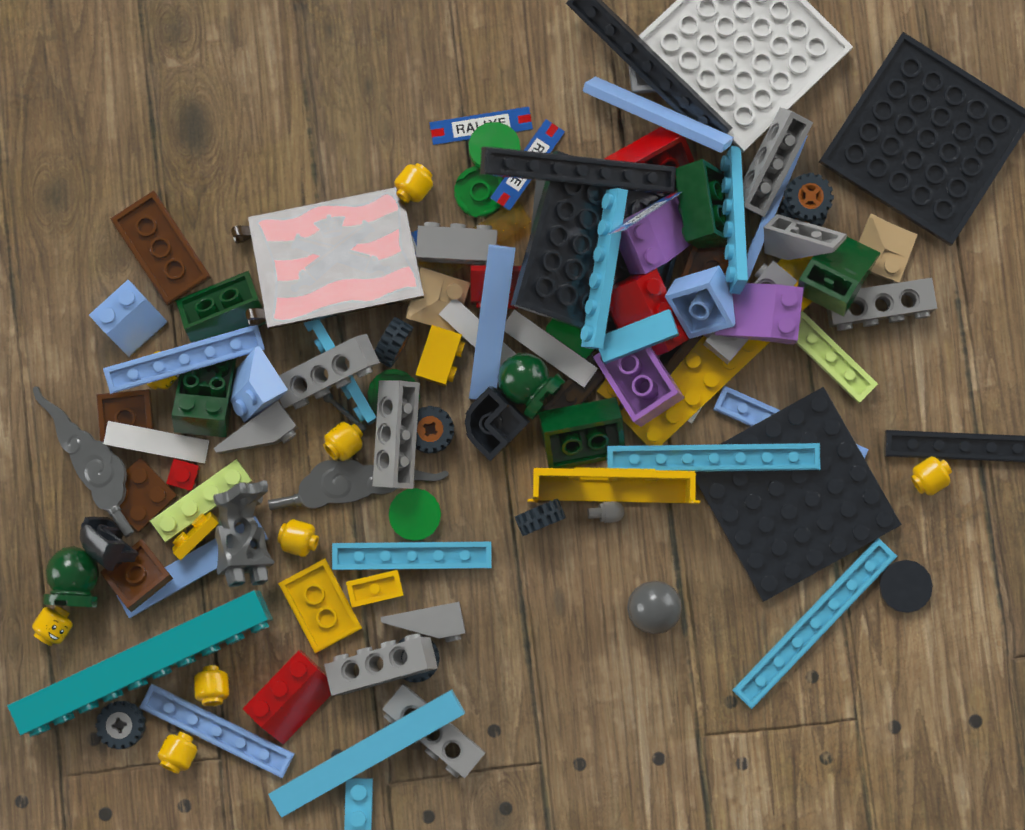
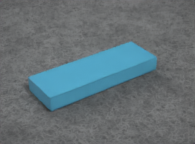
M665 310L605 334L603 349H599L603 363H610L679 336L671 310Z

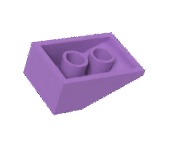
M674 197L626 230L621 231L619 249L630 275L646 274L667 263L691 245L685 241L682 235V227L684 225L678 210L679 202L677 197ZM639 211V212H637V213H635V214H633V215H631V216L625 218V219L623 220V223H625L626 221H628L629 219H631L632 217H634L635 215H637V214L640 213L641 211Z
M746 283L741 294H732L735 325L715 331L714 334L716 336L794 345L798 341L803 287Z
M651 347L607 364L603 363L600 352L593 356L631 419L640 427L685 398Z

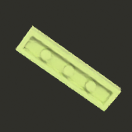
M803 311L801 312L798 341L796 344L859 404L878 383Z
M236 459L154 517L150 522L162 539L168 542L192 525L202 513L206 515L217 507L213 499L215 494L226 492L241 482L251 483L252 479Z

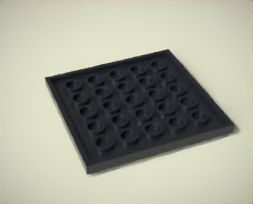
M902 32L821 157L819 163L951 246L1024 134L1025 108Z
M561 151L553 152V154L568 155ZM545 181L511 305L582 330L586 318L585 304L589 299L590 293L589 279L593 273L595 262L593 254L599 237L597 229L603 212L602 199L607 189L615 188ZM628 190L624 219L651 206L664 196L671 194ZM620 249L618 250L613 286L630 276ZM677 255L657 268L667 291ZM609 313L605 334L617 330Z
M824 387L719 444L820 443V470L695 472L698 488L762 602L902 525Z

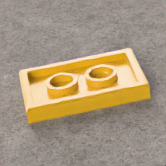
M326 558L278 583L315 654L363 629Z

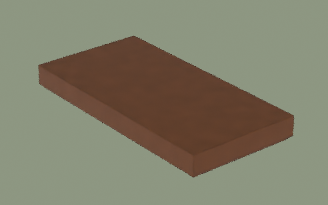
M154 190L110 218L167 306L212 278Z

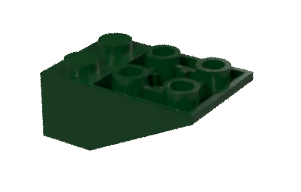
M847 237L834 252L812 257L799 279L798 287H803V297L844 317L881 253Z
M237 358L180 374L171 415L175 433L227 438L232 407L230 399Z

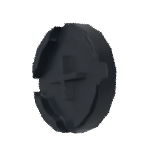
M902 560L893 562L880 576V596L885 604L895 611L905 613L918 611L927 604L932 595L933 584L931 576L925 567L916 561Z

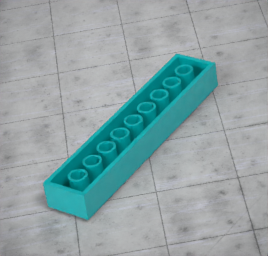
M253 590L9 704L7 707L20 735L29 734L30 737L40 735L51 729L49 726L51 723H54L55 726L74 719L73 713L77 711L79 714L99 707L98 701L103 700L104 703L115 700L124 695L122 690L126 688L131 691L148 684L147 678L153 677L154 680L172 673L171 667L175 665L178 668L185 667L196 662L195 656L199 654L208 656L221 650L219 645L224 642L227 645H232L245 639L244 633L248 631L257 633L268 628L267 622L273 620L261 591Z

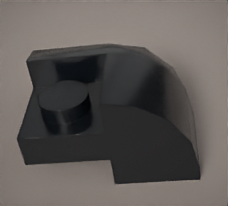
M489 386L470 405L465 413L466 435L471 443L489 461L501 453L530 423L512 404L513 402L507 400L502 391L493 386Z
M85 517L80 528L79 539L87 554L105 569L113 571L116 563L135 562L139 554L121 540L123 533L109 517Z

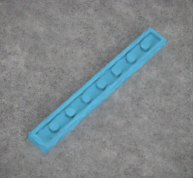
M820 443L607 446V468L695 472L820 470Z
M877 538L732 691L747 706L753 709L895 560L897 555Z
M451 689L273 790L268 795L282 818L464 715L465 711Z

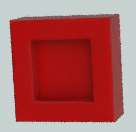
M173 459L166 484L192 491L200 466Z

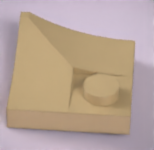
M870 214L858 241L881 253L870 274L893 283H900L918 234L900 228L874 214Z
M420 266L419 274L424 298L409 301L405 318L455 332V329L439 313L452 299H458L464 305L470 282Z

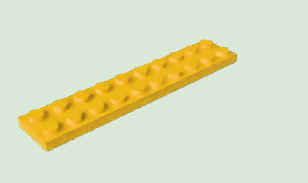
M813 256L792 260L781 259L777 264L797 280L794 286L798 287L799 279ZM802 297L801 312L813 301ZM703 336L671 374V377L685 398L642 427L633 422L624 408L620 411L623 422L646 446L662 445L770 342L749 339L727 365L703 345L707 340Z

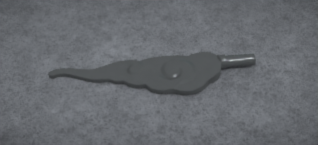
M35 386L33 388L35 399L52 416L58 440L62 448L70 454L77 475L92 491L95 504L100 509L108 512L125 538L131 536L134 530L120 508L126 496L125 483L127 472L123 461L113 454L108 445L103 444L104 442L95 440L89 432L81 430L78 425L71 422L68 415L61 408L45 399L40 388Z
M327 460L317 464L311 473L301 481L297 494L268 500L270 510L292 506H305L309 509H317L328 503H349L363 499L371 494L382 495L391 493L398 488L372 486L374 465L363 466L355 460L341 462ZM414 470V481H439L447 477L449 473L448 471L431 474Z

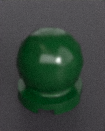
M518 353L505 360L500 367L497 377L499 388L506 399L514 404L525 405L526 410L523 414L527 417L529 416L532 420L539 414L538 412L544 409L542 402L548 395L554 396L565 383L559 374L550 377L545 363L540 358L528 353Z
M76 546L64 547L56 552L49 559L45 570L46 581L52 590L50 594L43 595V605L97 608L98 597H92L90 592L98 582V562L91 558L83 548Z

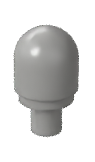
M617 501L603 502L598 505V508L587 509L588 519L599 518L600 522L604 523L618 522L625 514L623 505Z

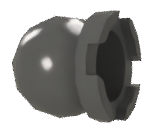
M651 581L643 583L634 589L629 597L627 610L629 618L635 627L645 633L660 634L669 631L676 625L681 617L682 604L680 596L673 587L665 582Z

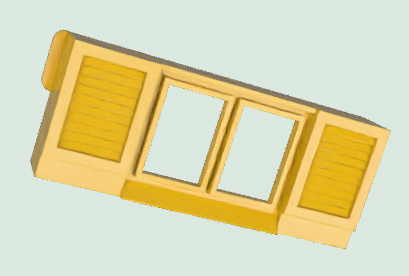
M574 467V469L534 468L533 499H527V503H538V500L552 501L557 498L559 501L700 504V500H695V471Z

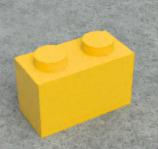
M432 325L415 374L416 378L444 387L447 386L448 381L453 382L457 367L453 366L456 356L461 358L465 347V342H462V334Z

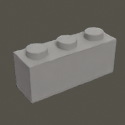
M425 222L424 226H418L416 259L421 262L486 265L489 244L497 245V230H492V226L477 225L476 229L466 228L465 224L459 223L450 224V227H440V223Z

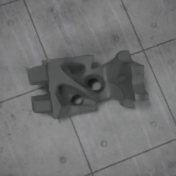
M267 480L251 484L241 482L228 491L213 496L215 504L219 507V524L216 527L215 533L218 544L217 574H225L229 587L244 584L246 582L244 573H249L251 585H263L268 581L267 569L274 564V560L267 551L264 528L258 527L253 514L255 507L262 503L263 495L268 492ZM241 522L244 525L243 533H238L235 530L236 523ZM251 540L255 542L256 550L251 547Z

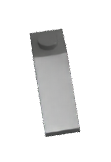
M776 214L763 227L765 254L785 260L832 253L847 239V234L779 214Z
M276 401L213 449L218 454H225L274 445L281 441L285 444L296 436L294 431L298 429V426L283 406Z
M460 602L380 617L382 623L436 638L445 637V642L461 640L460 634L466 633Z

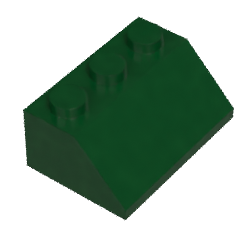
M704 159L676 168L675 188L678 192H682L679 194L680 202L678 203V210L684 225L682 227V235L687 243L697 248H725L727 237H724L723 231L726 215H723L722 212L725 193L721 191L724 172Z
M249 270L176 300L184 330L191 343L249 327L246 311L252 308L264 309ZM266 321L258 324V327L260 328L262 325L266 324Z
M616 397L538 412L548 468L564 469L607 460V446H625L623 420Z

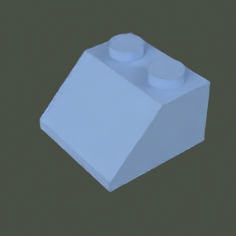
M720 266L675 279L665 295L689 339L735 325L733 296L730 293L729 283L726 282V276Z
M129 280L89 314L96 324L128 357L134 354L168 323Z
M260 346L256 347L236 368L230 401L235 413L242 418L244 423L256 417L288 391Z

